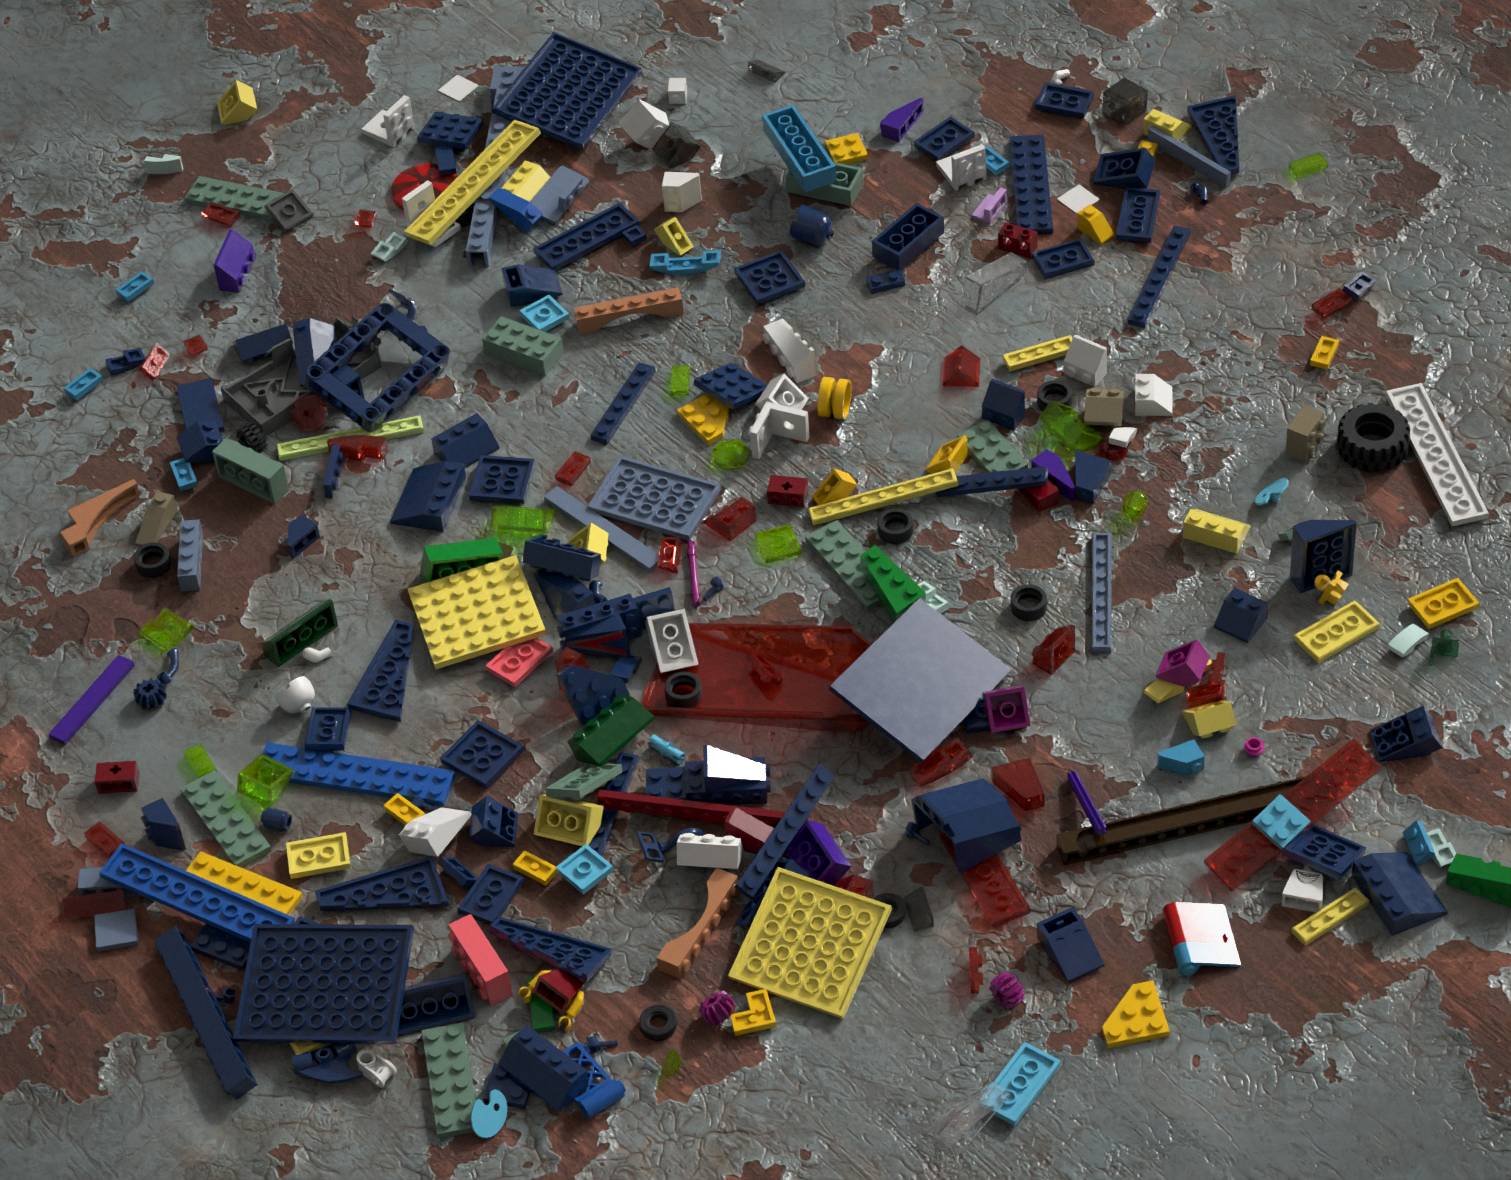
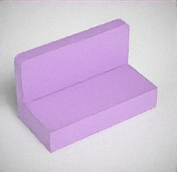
M1000 187L995 195L988 194L974 211L972 217L991 224L1007 203V189Z

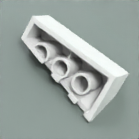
M784 319L763 326L764 334L762 337L765 344L770 346L773 355H777L781 366H785L790 378L793 377L796 383L816 376L815 350L812 347L808 348V343L805 340L801 341L800 335L794 333L793 328Z

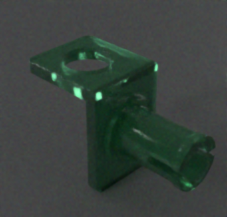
M1446 629L1440 632V638L1433 637L1429 660L1430 666H1432L1434 655L1458 657L1459 640L1452 639L1453 633L1451 630L1448 629V634L1446 635Z

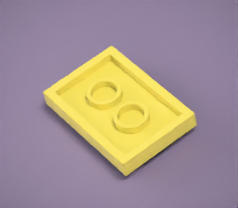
M346 832L286 843L291 879L351 868Z

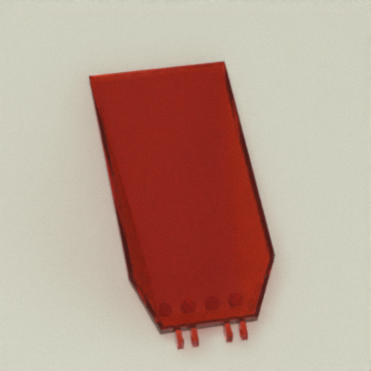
M688 623L698 665L660 674L656 663L641 705L653 716L818 731L858 732L869 725L870 722L828 689L872 643L854 630L853 626ZM678 672H690L700 679L702 698L697 705L692 708H677L667 702L664 686L666 680L671 675ZM682 685L673 689L672 692L684 696L692 693L695 689L691 686Z

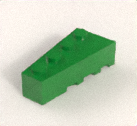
M497 538L424 546L420 575L423 583H428L501 560L503 552Z
M876 545L860 555V569L871 587L875 589L876 595L885 605V609L893 618L894 623L919 598L926 602V592Z

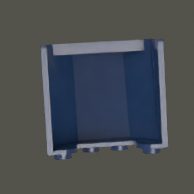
M984 778L925 793L911 799L915 824L918 825V830L935 823L953 843L957 870L960 873L1021 841V826L1016 821L1004 795H1000L994 785L989 784Z

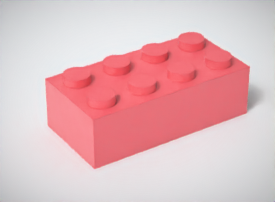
M469 914L448 924L450 929L448 937L452 943V946H450L451 951L455 957L460 958V965L464 972H469V978L473 986H478V992L482 1000H487L489 1005L493 1006L513 996L508 970L472 915Z

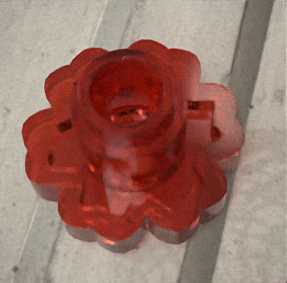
M312 394L301 396L295 401L296 408L292 410L293 421L298 422L300 429L308 432L319 430L325 425L324 418L328 416L327 405L322 404L320 397Z

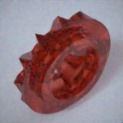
M1109 438L1108 440H1102L1101 444L1098 445L1099 455L1110 461H1119L1128 453V445L1125 448L1108 443Z

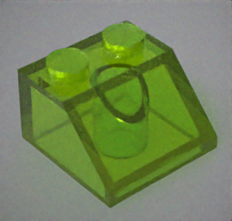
M261 753L238 773L237 792L267 807H271L282 797L294 773V769Z

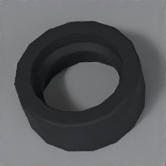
M1053 380L1043 383L1037 392L1038 407L1043 412L1052 415L1068 411L1072 405L1071 388L1062 381ZM1049 394H1060L1065 398L1054 402L1044 397Z
M889 509L879 516L877 523L878 534L883 541L890 544H901L909 540L913 535V518L907 511ZM892 522H901L906 525L905 528L898 531H891L885 528L887 524Z
M151 542L144 544L134 554L137 572L147 578L159 577L165 574L171 566L168 548L160 543ZM150 556L163 557L156 564L146 565L142 563Z
M1032 584L1017 587L1011 594V611L1013 615L1024 621L1040 619L1047 611V595L1045 591L1039 586ZM1024 598H1034L1040 604L1032 608L1020 606L1017 602Z
M678 672L671 675L665 682L666 700L677 709L692 708L702 698V684L695 674ZM682 685L691 686L695 689L692 693L684 696L672 692L673 689Z

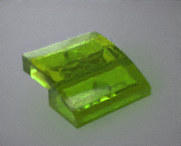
M165 607L155 620L151 618L148 620L139 634L167 652L186 638L195 627Z

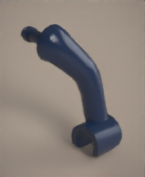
M175 648L167 652L171 662L170 669L167 672H161L157 676V679L163 684H169L172 681L173 675L179 669V651Z

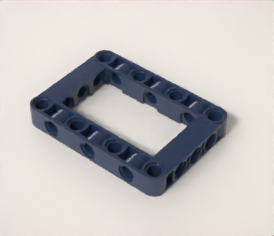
M381 303L307 368L305 384L364 430L371 432L379 428L448 365L450 349L393 307V305ZM382 331H389L400 342L406 343L412 348V351L418 352L422 357L369 403L332 374L352 361V357L369 346Z

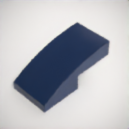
M141 348L124 350L123 356L106 359L105 365L110 375H116L140 366L146 362V358Z
M633 655L630 657L620 656L609 675L623 679L624 683H629L632 674H636L642 657Z

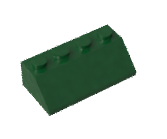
M331 599L321 601L294 621L282 627L278 632L266 638L261 643L264 656L277 667H280L338 627L333 601Z
M620 695L608 707L603 708L594 719L589 720L585 727L575 732L573 737L567 742L576 760L601 767L655 718L634 697Z

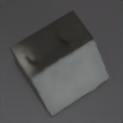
M670 122L669 127L660 136L652 150L668 168L672 169L692 160L701 145L685 127Z

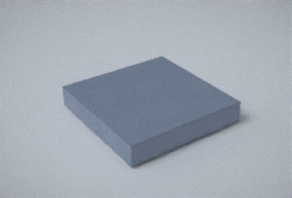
M135 908L94 915L96 948L98 952L138 945Z

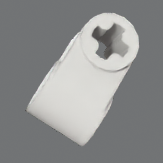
M370 1049L361 1050L357 1054L359 1071H362L363 1076L380 1088L385 1086V1082L391 1075L397 1073V1069L390 1061L383 1059Z

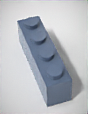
M199 519L181 521L177 574L181 591L200 590L203 531Z
M90 867L79 870L78 891L81 900L142 896L101 878L99 872L103 867Z

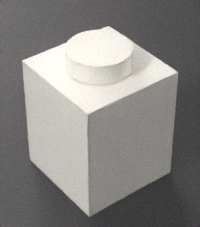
M669 78V104H686V78Z

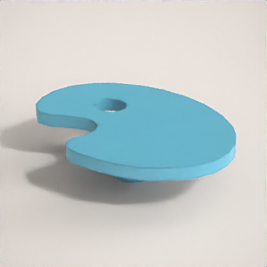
M1281 478L1269 484L1257 495L1255 503L1258 506L1264 505L1270 497L1274 503L1280 500L1278 495L1289 484L1288 479Z
M496 1089L490 1091L488 1105H485L480 1099H477L473 1104L470 1121L472 1130L478 1137H492L504 1125L507 1117V1101L500 1091ZM495 1104L498 1105V1111L494 1110Z

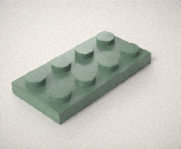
M989 420L957 434V438L966 435L968 453L986 473L1028 468L1026 461Z
M586 763L545 788L546 796H555V799L571 797L572 800L583 799L586 794L594 792V789L604 786L607 781L615 779V776L622 773V764L604 763L600 767Z

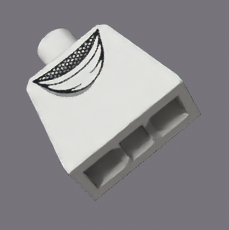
M1306 865L1303 870H1293L1283 890L1282 906L1311 912L1320 911L1323 899V875L1316 873V870H1312Z

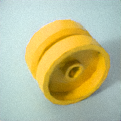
M823 377L818 394L817 409L819 416L830 417L833 413L837 419H846L851 401L852 388L850 380L839 379L836 383L834 378Z

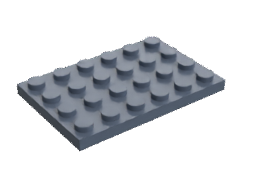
M619 456L590 501L588 509L595 511L599 515L690 541L719 494L721 484Z

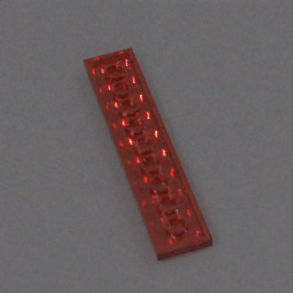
M1354 738L1283 795L1286 800L1311 821L1300 834L1311 828L1381 770L1382 767ZM1252 821L1204 859L1203 862L1231 892L1281 852L1273 842L1251 824Z

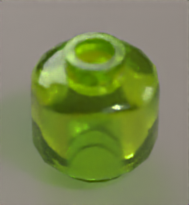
M1133 490L1128 492L1121 506L1122 511L1130 519L1141 518L1146 512L1149 500L1142 491Z

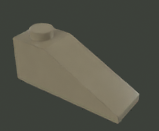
M156 492L148 505L136 540V546L141 547L147 543L158 542L177 512L174 495Z

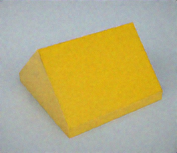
M966 435L941 445L925 470L934 474L953 468L956 474L968 456Z

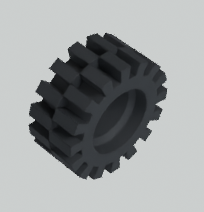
M247 422L236 429V438H238V442L241 445L251 448L259 454L267 449L268 445L266 439L263 438V433L261 434L260 429H257V426L253 425L252 422Z

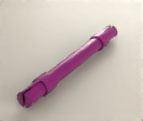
M690 540L687 542V557L689 559L692 605L699 607L701 603L696 563L697 553L695 542Z

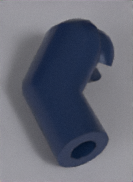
M1198 182L1192 183L1190 188L1193 194L1200 197V204H1208V189L1203 185H1199Z
M593 580L589 584V590L593 592L594 601L597 603L607 601V598L600 593L602 583Z

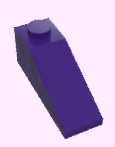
M919 98L890 112L885 119H882L880 122L881 136L900 142L924 112L923 98Z
M1046 449L1031 460V468L1047 466L1049 481L1057 486L1060 494L1071 501L1075 500V486L1061 458L1056 453Z

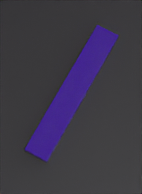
M118 655L51 730L49 737L66 745L135 666L134 661Z

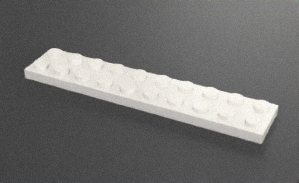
M1422 383L1387 390L1386 397L1391 407H1394L1395 411H1400L1408 420L1410 425L1409 443L1451 526L1488 519L1489 513Z

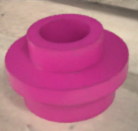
M1251 737L1245 742L1244 751L1250 756H1259L1264 751V744L1259 738Z

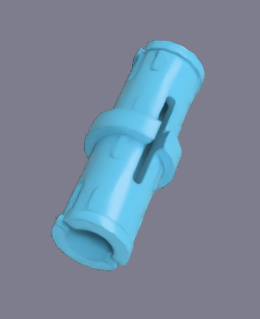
M652 735L649 738L651 742H648V745L659 751L663 757L667 756L677 764H681L685 760L683 757H686V754L675 748L671 742H665L657 735Z

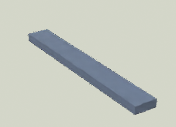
M558 486L544 496V501L582 527L593 523L609 533L608 544L648 572H651L663 562V557L595 511L588 509L585 504Z
M1092 533V653H1111V533Z

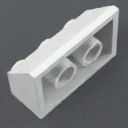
M685 833L680 835L677 841V865L738 869L744 854L741 838H735L734 836L715 837L712 834L695 836L693 833Z

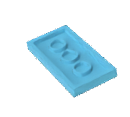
M1024 1042L980 1099L978 1107L1016 1126L1059 1069L1061 1060Z

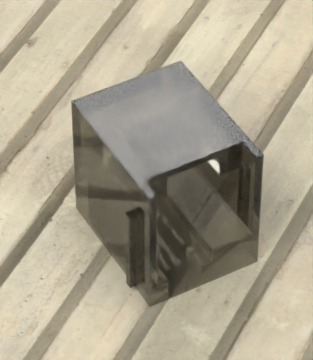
M1124 77L1103 92L1102 113L1123 125H1127L1147 111L1148 90Z

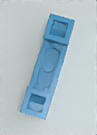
M721 250L703 251V256L670 258L669 253L651 254L650 269L679 275L705 272L720 265Z

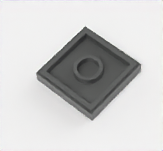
M294 189L272 200L264 207L284 233L313 217L311 210Z

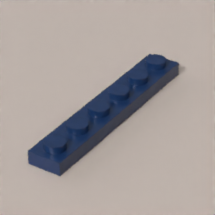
M640 362L637 364L591 433V440L608 445L655 374L654 366Z
M1045 466L956 476L958 486L935 493L937 497L1047 486L1048 469Z

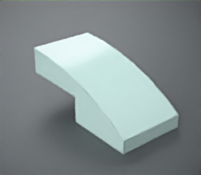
M165 154L163 158L146 156L144 160L148 174H172L183 171L181 156Z
M393 232L385 242H379L371 252V255L386 262L397 255L406 246L408 240Z
M925 581L918 584L926 592V603L940 614L950 608L949 603L937 595L936 588Z
M1411 624L1389 642L1387 648L1404 657L1412 653L1417 644L1427 640L1429 633L1415 624Z
M1439 828L1427 832L1436 853L1431 858L1440 868L1450 865L1456 855L1452 844L1446 842Z

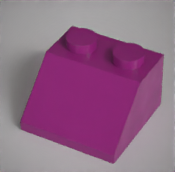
M1197 639L1165 652L1155 676L1157 679L1183 687L1197 684L1202 679L1210 655Z
M1023 686L982 692L985 713L991 733L1031 726L1025 688Z

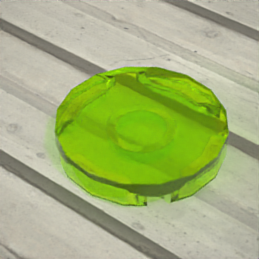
M726 439L714 446L712 458L718 467L733 470L745 465L749 458V451L744 442L738 439H733V441Z

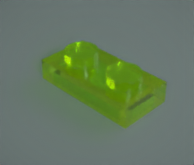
M201 743L183 751L197 779L214 770L217 772Z

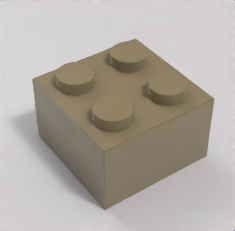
M1306 405L1302 407L1287 428L1286 455L1306 462L1310 456L1315 454L1316 447L1319 444L1321 445L1325 438V434H1323L1326 421H1324L1325 412Z

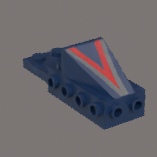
M670 587L632 598L630 593L557 616L559 625L557 632L559 638H561L559 643L562 652L566 651L568 658L585 653L630 657L628 640L642 636L641 630L647 629L645 624L646 618L675 611Z
M703 745L704 761L685 762V767L646 769V795L723 805H749L768 803L767 793H771L770 781H767V777H770V765H766L765 757L744 758L708 745Z

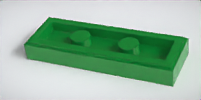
M532 977V978H527V984H528L534 977ZM532 991L530 1008L533 1030L537 1033L555 1030L552 1006Z

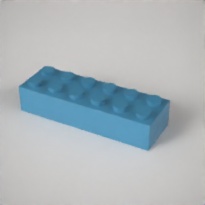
M794 105L762 115L763 131L804 192L837 182L835 164Z

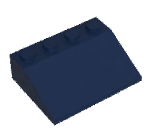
M442 461L413 468L390 523L444 532L466 481L464 463Z
M1308 520L1293 526L1290 579L1300 594L1315 589L1314 581L1319 575H1326L1330 580L1333 579L1337 571L1343 573L1340 579L1352 576L1357 526L1355 520Z
M1407 852L1371 853L1353 860L1351 876L1366 898L1369 899L1370 904L1392 936L1448 914V911Z

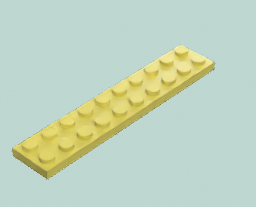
M514 120L404 231L406 236L431 246L541 134L540 129Z

